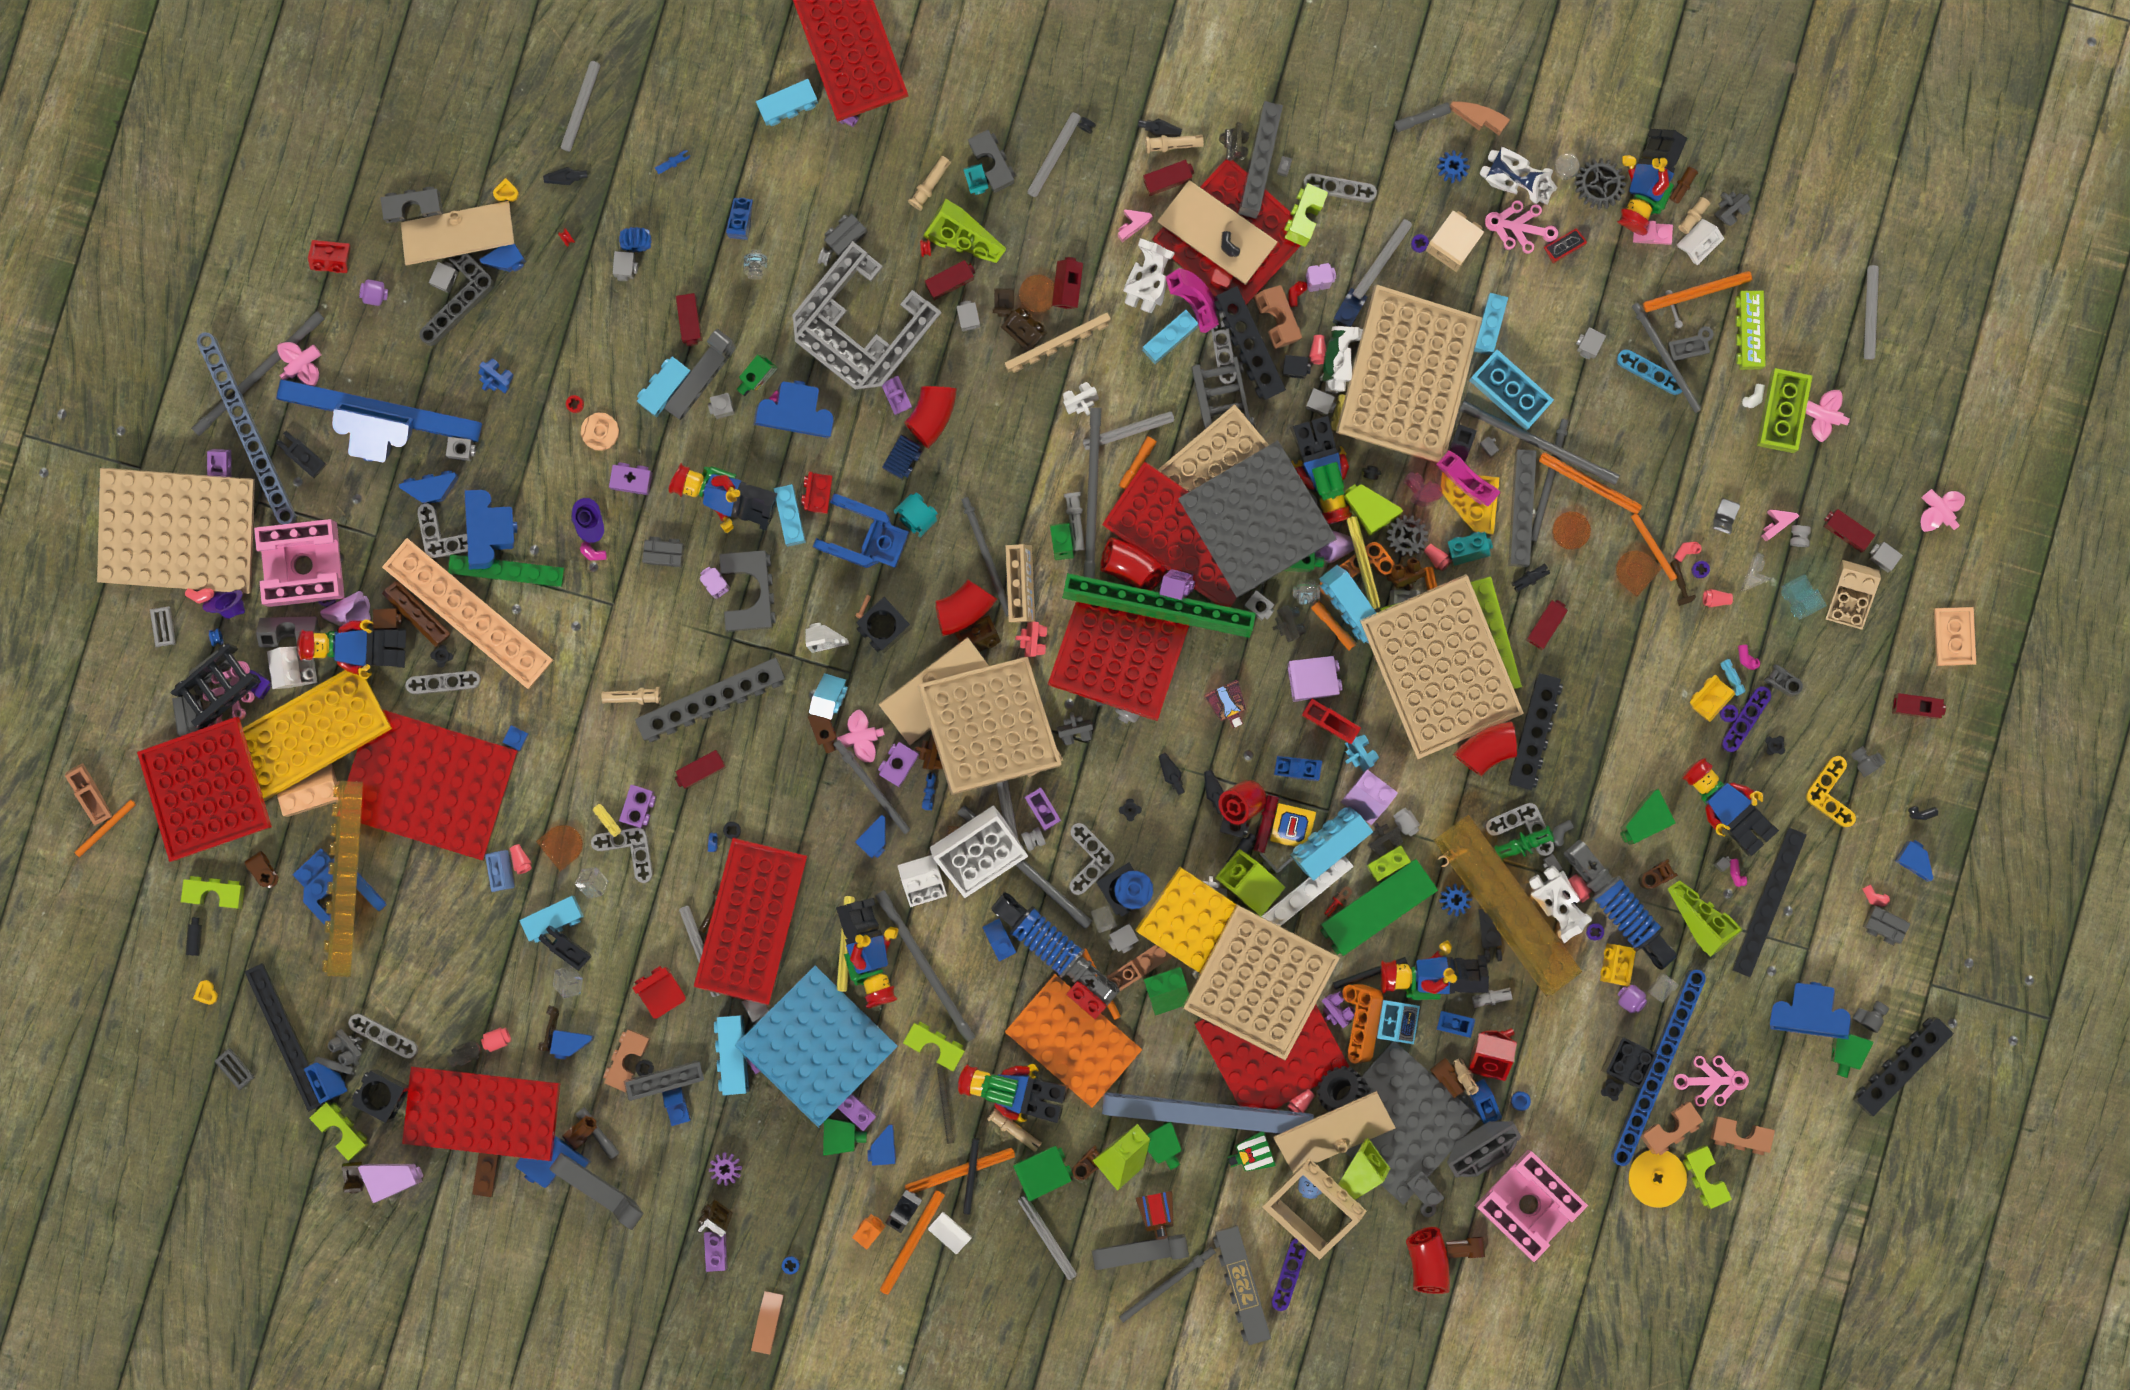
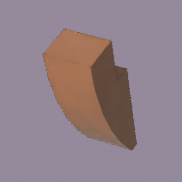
M1453 101L1450 105L1451 111L1479 131L1485 125L1500 136L1510 119L1499 112L1478 104Z
M83 763L65 773L67 781L75 792L74 795L94 826L112 816L99 789Z
M764 1292L751 1351L771 1354L784 1295Z

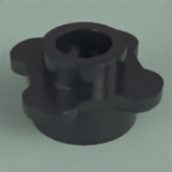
M1368 465L1367 468L1362 469L1364 472L1363 477L1378 480L1379 475L1382 474L1378 467Z
M440 645L438 649L430 654L431 659H434L440 668L444 667L448 661L453 660V654L447 651L445 645Z
M1769 736L1765 739L1767 743L1766 753L1768 755H1773L1774 753L1782 755L1785 753L1784 737L1772 738Z
M1127 799L1126 804L1119 808V813L1124 814L1129 822H1132L1134 817L1142 812V808L1137 806L1133 799Z
M1607 1079L1604 1089L1601 1090V1095L1611 1098L1612 1101H1617L1620 1092L1623 1091V1085L1613 1082L1612 1079Z

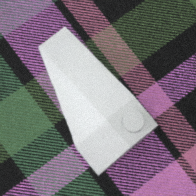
M821 623L809 625L810 628L806 629V647L812 653L849 645L848 639L829 627L821 625Z

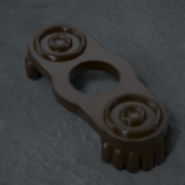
M551 1005L548 1006L546 1014L550 1015V1019L546 1029L544 1042H539V1051L550 1050L553 1032L556 1030L559 1009Z

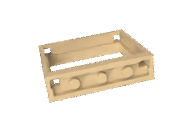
M1307 1159L1262 1206L1319 1260L1360 1222L1367 1212L1360 1203L1356 1202L1346 1190L1342 1189L1311 1159ZM1302 1175L1351 1218L1328 1242L1320 1237L1279 1199Z

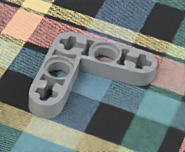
M422 504L418 508L424 550L429 557L437 559L468 552V544L463 545L465 549H462L460 541L462 539L463 542H467V534L441 539L435 508L430 504ZM427 507L429 510H432V513H429V520L434 519V522L424 524L423 521H427V517L422 515V512ZM428 526L435 527L436 532L433 536L426 535L425 530ZM450 541L458 543V548L455 551L448 549ZM444 542L446 553H443L442 549L437 550L435 555L429 552V549H432V545L439 548L442 547L441 543Z
M1527 803L1488 820L1485 829L1489 835L1495 836L1522 824H1525L1529 834L1532 833L1534 824L1541 825L1542 829H1545L1546 826L1537 806L1533 803ZM1527 806L1530 809L1533 808L1532 817L1525 815L1522 817L1524 821L1521 822V817L1517 810L1520 809V813L1527 811ZM1509 814L1516 815V824L1510 825L1507 823L1506 818ZM1502 817L1503 823L1507 828L1503 829L1502 825L1497 828V832L1494 830L1490 831L1491 822L1498 824L1501 822L1499 818ZM1549 841L1545 843L1550 845V847L1547 848V853L1545 852V850H1540V847L1542 845L1536 847L1535 849L1540 855H1550L1554 850L1553 842Z
M1077 823L1071 828V836L1093 858L1070 882L1071 892L1075 895H1081L1113 865L1114 856L1085 825ZM1076 827H1082L1084 829L1083 834L1085 836H1087L1088 833L1091 835V837L1086 839L1084 844L1080 842L1081 840H1083V838L1080 835H1078L1077 837L1074 835L1076 832L1074 829ZM1090 840H1095L1098 843L1097 850L1089 851L1087 843ZM1101 847L1105 850L1101 852L1104 856L1110 855V864H1102V858L1099 855L1097 858L1094 857V854L1098 853ZM1091 867L1095 868L1098 872L1097 876L1093 879L1086 875L1087 869ZM1083 874L1085 879L1091 883L1087 885L1085 882L1082 885V891H1074L1073 888L1075 886L1073 883L1075 881L1079 883L1082 880L1080 876Z
M643 829L621 830L620 834L624 836V843L621 845L614 843V836L610 832L597 834L592 838L591 846L596 851L630 847L636 879L641 883H647L652 880L653 870L648 838ZM636 831H639V834H643L640 842H637V839H630L631 844H628L627 832H629V836L636 835ZM610 835L612 847H609V843L602 844V848L595 845L599 837H601V840H608L607 836ZM639 850L646 852V858L643 861L636 859V853ZM648 862V866H644L645 872H649V875L646 876V880H643V877H639V873H642V868H637V864Z

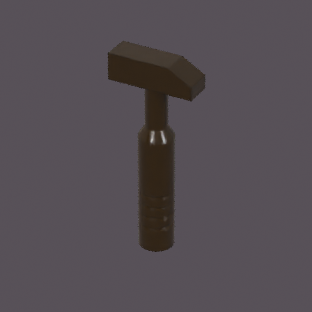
M1678 560L1670 562L1673 571L1678 577L1676 582L1683 595V599L1677 600L1678 606L1691 603L1696 598V595L1688 597Z
M719 890L713 891L712 894L717 896ZM715 904L711 906L698 929L703 933L707 931L710 925Z

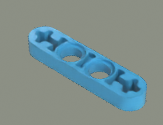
M1622 350L1617 355L1616 360L1620 367L1670 394L1678 395L1682 393L1681 389L1673 390L1674 386L1670 383L1667 386L1664 385L1668 377H1671L1670 382H1676L1671 372L1630 350ZM1626 354H1628L1629 360L1634 361L1636 358L1638 359V361L1634 364V367L1631 368L1630 366L1633 363L1629 361L1623 363V358H1621V355L1625 356ZM1645 363L1648 367L1647 372H1639L1637 369L1638 364ZM1656 372L1664 374L1662 382H1657L1654 379Z

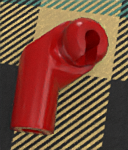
M1298 281L1289 288L1288 304L1290 307H1298V296L1308 289L1306 282Z

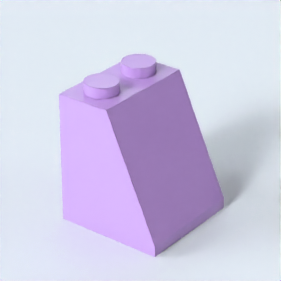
M1334 656L1289 661L1287 664L1293 702L1340 694L1339 691L1342 690L1341 679H1337L1336 674L1339 671L1338 660H1334Z
M1366 770L1341 803L1346 807L1350 806L1367 823L1372 825L1398 793L1369 770Z
M366 1164L358 1167L373 1203L423 1182L421 1179L423 1173L420 1167H416L415 1164Z

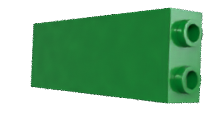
M1414 859L1321 923L1322 929H1320V932L1325 939L1330 938L1333 943L1331 948L1336 955L1341 954V956H1345L1437 892L1438 889L1418 860Z

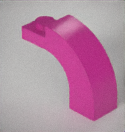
M1181 268L1166 276L1170 294L1184 298L1191 305L1196 315L1200 332L1207 333L1219 325L1215 312L1217 308L1214 304L1216 300L1209 288L1199 277Z
M1448 451L1436 464L1458 488L1480 505L1484 504L1488 507L1501 493L1496 487L1475 474L1458 455L1451 451Z

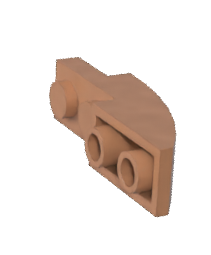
M1154 945L1106 978L1115 983L1121 991L1172 958L1173 955Z

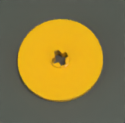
M1648 1150L1640 1154L1631 1164L1628 1181L1633 1195L1641 1203L1654 1208H1662L1675 1203L1682 1196L1687 1184V1174L1683 1163L1671 1152L1666 1151L1659 1155V1153L1652 1154ZM1655 1173L1662 1175L1663 1178L1660 1179L1662 1183L1659 1184L1658 1181H1653Z

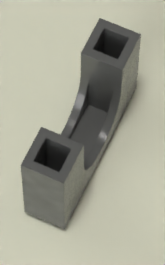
M765 550L719 554L722 575L749 574L758 580L761 588L759 600L751 608L724 612L726 631L736 632L773 628V623H776L775 612H772L771 604H774V593H770V585H773L772 574L768 573V567L771 566V556L767 555Z

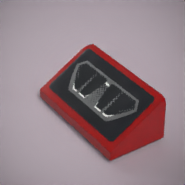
M1576 228L1545 246L1544 250L1554 264L1585 246L1587 241Z

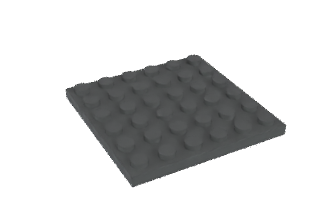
M1278 440L1178 498L1236 598L1337 540Z
M1392 1041L1361 1077L1368 1083L1370 1088L1368 1094L1377 1091L1395 1125V1129L1372 1138L1370 1141L1390 1167L1388 1175L1380 1185L1404 1205L1414 1194L1405 1181L1418 1169L1428 1178L1453 1150L1455 1143L1465 1137L1481 1118L1457 1097L1453 1098L1439 1080L1399 1044ZM1351 1088L1349 1089V1091H1348L1340 1100H1342V1099H1344L1345 1097H1347V1095L1349 1094ZM1362 1143L1348 1149L1345 1153L1353 1159Z

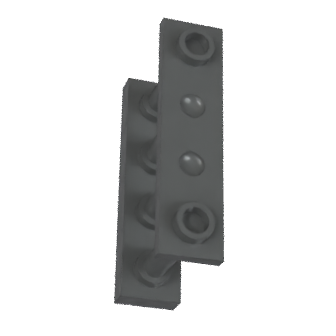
M1237 357L1233 358L1234 365L1205 371L1200 369V365L1192 366L1204 430L1212 424L1211 418L1214 415L1225 413L1234 404L1239 410L1243 409L1244 416L1255 427L1254 418L1249 416L1241 373L1244 371L1242 362H1238ZM1236 372V384L1212 389L1204 388L1203 381L1206 378ZM1235 391L1240 393L1241 402L1214 408L1212 406L1208 407L1207 399H1210L1211 396Z

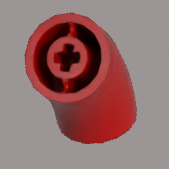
M921 387L917 405L904 423L924 447L929 449L947 426L953 412L957 388Z
M1112 537L1108 539L1104 547L1100 562L1101 572L1117 577L1132 587L1149 591L1153 590L1161 582L1166 572V567L1149 554L1131 544Z
M967 579L956 592L948 597L936 600V613L942 636L956 633L975 623L991 609L997 598Z
M1512 721L1500 723L1478 732L1464 742L1453 755L1481 777L1494 765L1507 759L1516 758L1517 743Z
M1252 780L1242 781L1229 788L1219 798L1218 803L1221 814L1232 824L1239 825L1245 823L1264 809L1266 804L1264 788Z
M1427 1227L1414 1232L1406 1240L1413 1269V1290L1428 1294L1449 1293V1264L1440 1229L1437 1227Z

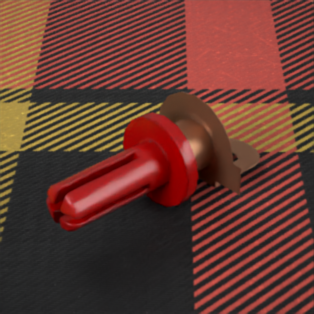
M1344 887L1336 898H1332L1334 902L1324 912L1325 915L1329 912L1327 917H1330L1339 905L1343 907L1342 902L1347 900L1352 894L1351 888ZM1348 890L1349 893L1344 896L1342 893Z

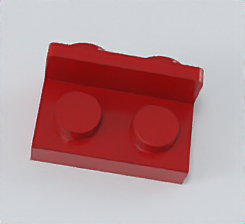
M312 240L308 254L310 269L348 273L347 262L351 249L350 244Z
M809 472L808 476H805L804 487H807L806 495H802L801 506H804L805 511L828 514L832 475Z
M1077 981L1066 994L1094 1019L1107 1007L1102 1000L1080 981Z

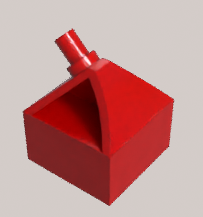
M1510 1028L1500 1032L1491 1030L1479 1033L1471 1051L1468 1070L1474 1074L1506 1081L1514 1063L1517 1042L1510 1038L1515 1035L1514 1030Z

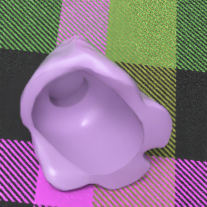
M1333 531L1337 540L1316 551L1315 556H1324V561L1333 563L1355 550L1351 536Z
M361 591L328 606L320 612L323 619L338 626H342L349 621L371 620L369 613L370 602L367 596H363Z

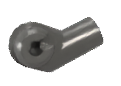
M1570 820L1554 827L1552 833L1555 838V842H1553L1555 846H1562L1564 844V833L1574 828Z

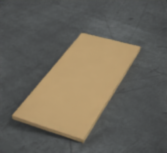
M1190 180L1157 221V223L1244 284H1247L1278 243ZM1223 231L1231 232V243L1240 248V255L1238 257H1229L1222 251L1221 238Z
M509 201L401 222L405 265L514 244Z
M967 637L879 703V706L907 743L911 745L931 730L918 685L989 667V665Z
M1376 1091L1276 1135L1274 1140L1294 1173L1307 1159H1311L1316 1164L1338 1153H1345L1348 1149L1363 1143L1366 1138L1370 1140L1395 1129V1125Z

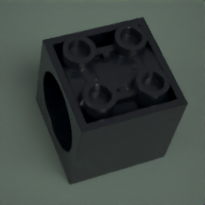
M885 597L856 622L858 625L857 631L864 638L869 637L872 640L869 642L870 645L877 652L881 650L883 653L889 650L912 628ZM889 614L894 617L896 623H894L895 632L887 639L885 637L876 639L870 635L871 620L876 615L887 616Z
M1130 862L1096 882L1116 916L1120 914L1122 917L1129 913L1131 909L1124 907L1118 901L1115 903L1111 899L1109 894L1113 887L1111 882L1128 871H1134Z
M1617 1036L1601 1071L1635 1088L1642 1089L1658 1054L1624 1037Z
M378 1069L370 1070L369 1073L366 1072L362 1077L361 1082L363 1084L360 1090L357 1089L354 1092L352 1105L384 1123L393 1122L410 1087ZM383 1082L389 1087L391 1099L388 1105L378 1109L370 1102L369 1089L372 1085Z

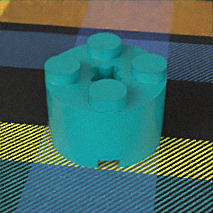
M916 492L914 495L909 494L894 509V513L897 514L899 512L901 515L899 520L912 533L919 532L918 537H922L937 522L936 515L938 513L932 506L927 507L923 503L924 499Z

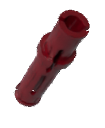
M1267 795L1264 811L1261 812L1263 816L1256 843L1253 848L1254 851L1265 853L1272 823L1276 817L1277 804L1280 799L1272 795Z

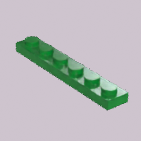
M450 555L448 573L453 575L563 587L565 568L502 560H494V564L490 568L469 569L468 556Z

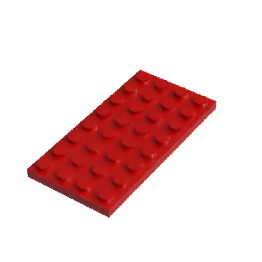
M793 0L837 122L909 97L874 0Z
M1145 461L1102 525L1127 543L1152 556L1166 567V570L1170 571L1173 569L1193 574L1195 590L1215 604L1231 608L1237 598L1178 498L1189 491Z
M732 838L694 982L695 988L769 1006L807 861L806 855Z
M413 1066L410 1070V1088L407 1096L402 1144L552 1161L561 1083Z

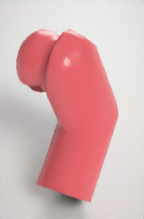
M1697 542L1683 543L1673 558L1678 560V562H1682L1687 554L1700 553L1702 547Z
M188 588L185 591V596L201 604L213 598L214 591L211 588H204L196 592Z
M1871 884L1862 888L1870 904L1885 907L1890 902L1887 894H1876Z

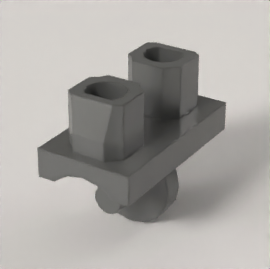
M1723 192L1720 195L1722 201L1718 203L1721 209L1714 216L1722 220L1726 225L1732 226L1737 221L1733 212L1738 210L1740 214L1744 215L1751 210L1748 203L1749 196L1742 193L1736 196L1734 192L1728 195Z
M1070 712V718L1063 720L1064 726L1057 727L1059 738H1062L1065 746L1074 743L1073 734L1080 733L1082 741L1092 739L1091 730H1093L1091 719L1083 721L1082 715L1074 717V713Z
M340 1029L336 1032L335 1037L329 1041L328 1048L333 1053L338 1050L342 1052L338 1058L342 1066L352 1064L355 1067L359 1065L358 1060L362 1055L360 1052L363 1049L360 1045L363 1040L360 1037L354 1039L351 1035L347 1036Z

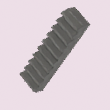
M692 1061L677 1067H670L655 1073L626 1079L624 1085L628 1100L632 1101L704 1081L700 1062Z

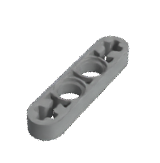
M1308 174L1303 181L1305 188L1307 181H1310L1311 178L1314 179L1315 183H1320L1321 180H1324L1322 190L1327 191L1328 196L1361 202H1371L1377 194V190L1372 184L1324 175ZM1332 181L1335 183L1336 189L1328 191L1325 188V184ZM1352 185L1355 192L1348 195L1344 192V187ZM1358 186L1361 187L1360 191L1365 192L1367 189H1370L1373 195H1370L1369 198L1366 197L1365 193H1360L1359 196H1356Z
M1216 311V316L1219 315L1220 318H1224L1221 311ZM1221 321V329H1222V328L1225 327L1223 321ZM1218 326L1211 329L1217 368L1229 366L1230 364L1234 365L1229 328L1214 332V329H1218ZM1218 334H1224L1227 337V341L1224 344H1219L1216 341ZM1223 352L1228 353L1230 356V360L1226 363L1219 360V355ZM1236 372L1229 373L1233 374V377H1230V381L1222 378L1223 375H1219L1220 382L1224 385L1233 384L1236 379Z
M474 671L410 677L406 681L405 686L407 691L412 694L467 690L477 688L481 684V677ZM461 675H464L463 679H469L470 675L477 678V681H474V685H471L470 682H463L464 686L461 687ZM452 676L458 679V684L455 687L448 685V679ZM433 678L439 681V686L436 689L429 687V681ZM423 679H425L426 690H424L423 686L417 687L416 691L410 688V684H413L414 680H416V683L421 684L424 683Z
M355 1014L350 1017L349 1027L362 1036L404 1058H413L418 1053V1046L412 1040L362 1014ZM361 1018L360 1022L365 1025H367V1023L370 1022V1024L366 1028L365 1033L363 1032V1030L365 1029L364 1027H355L356 1023L353 1022L354 1019ZM373 1026H377L380 1029V1034L377 1037H372L370 1034V1029ZM390 1035H394L397 1038V1043L394 1046H390L387 1043V1038ZM401 1040H404V1042L402 1043V1045L409 1046L410 1044L412 1045L411 1049L414 1050L413 1053H408L407 1055L406 1049L400 1047L399 1050H397V1048L401 1044Z

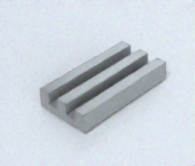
M167 606L150 609L155 647L176 645L171 608ZM163 611L166 612L170 641H168ZM157 612H159L163 642H160L158 624L156 618Z

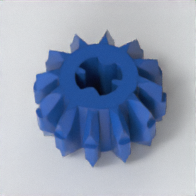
M1452 150L1451 156L1448 152H1445L1444 157L1439 158L1442 164L1437 165V169H1441L1438 175L1442 176L1445 174L1444 181H1447L1449 177L1451 178V183L1455 182V178L1461 182L1462 176H1467L1468 173L1465 170H1468L1470 166L1465 164L1468 158L1461 159L1462 152L1456 156V151ZM1451 163L1453 166L1457 165L1456 170H1454V168H1449Z
M630 227L620 232L619 242L622 250L640 252L651 248V235L648 229Z
M1453 884V891L1449 886H1446L1448 894L1443 891L1440 893L1446 897L1445 899H1439L1440 903L1446 902V905L1441 907L1442 910L1449 907L1448 915H1451L1454 910V915L1459 916V909L1462 914H1465L1466 910L1463 907L1471 908V905L1466 903V901H1472V897L1466 898L1470 891L1467 890L1463 893L1464 885H1461L1459 890H1457V884ZM1454 895H1458L1457 898L1460 897L1461 899L1460 902H1457V906L1454 905L1455 902H1451V898H1454Z

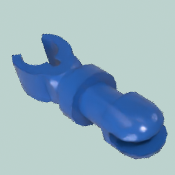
M688 150L680 152L675 157H669L668 161L655 167L657 173L660 174L671 167L675 168L678 163L689 159L690 155L685 158L683 157V154L688 152Z
M929 772L926 777L927 785L924 788L925 796L922 802V809L925 810L933 809V794H935L934 783H936V774L933 773L931 778V772Z

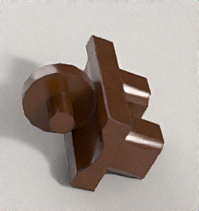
M1413 557L1408 559L1407 567H1403L1401 564L1392 566L1391 573L1387 575V580L1393 582L1396 588L1401 589L1404 587L1405 590L1410 591L1413 589L1414 582L1426 576V571L1421 568L1420 561Z
M930 735L929 742L923 740L922 747L916 746L915 750L920 752L919 759L924 760L923 769H943L940 758L936 757L938 750L933 735Z

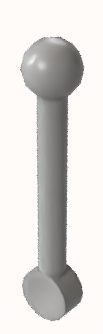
M1667 290V291L1665 292V295H1669V294H1673V293H1672L1671 290ZM1673 304L1671 308L1676 321L1674 326L1681 328L1683 323L1679 320L1675 305Z

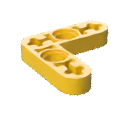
M1835 756L1827 762L1807 790L1805 797L1812 806L1842 827H1850L1856 821L1855 814L1828 794L1847 767L1846 760L1843 757ZM1840 760V766L1842 767L1841 769L1837 768L1833 772L1837 774L1835 777L1831 772H1828L1827 769L1832 770L1835 766L1833 764V761L1837 762ZM1823 775L1830 776V785L1825 786L1822 784L1821 778ZM1819 787L1825 789V792H1823V790H1820V792L1818 793L1817 796L1819 797V800L1811 799V792H1816L1819 789ZM1828 802H1833L1836 806L1835 811L1832 813L1828 812L1825 808ZM1840 808H1842L1843 810L1840 813L1843 815L1849 814V819L1851 821L1843 823V817L1837 815L1836 818L1834 817V815H1836L1839 812Z

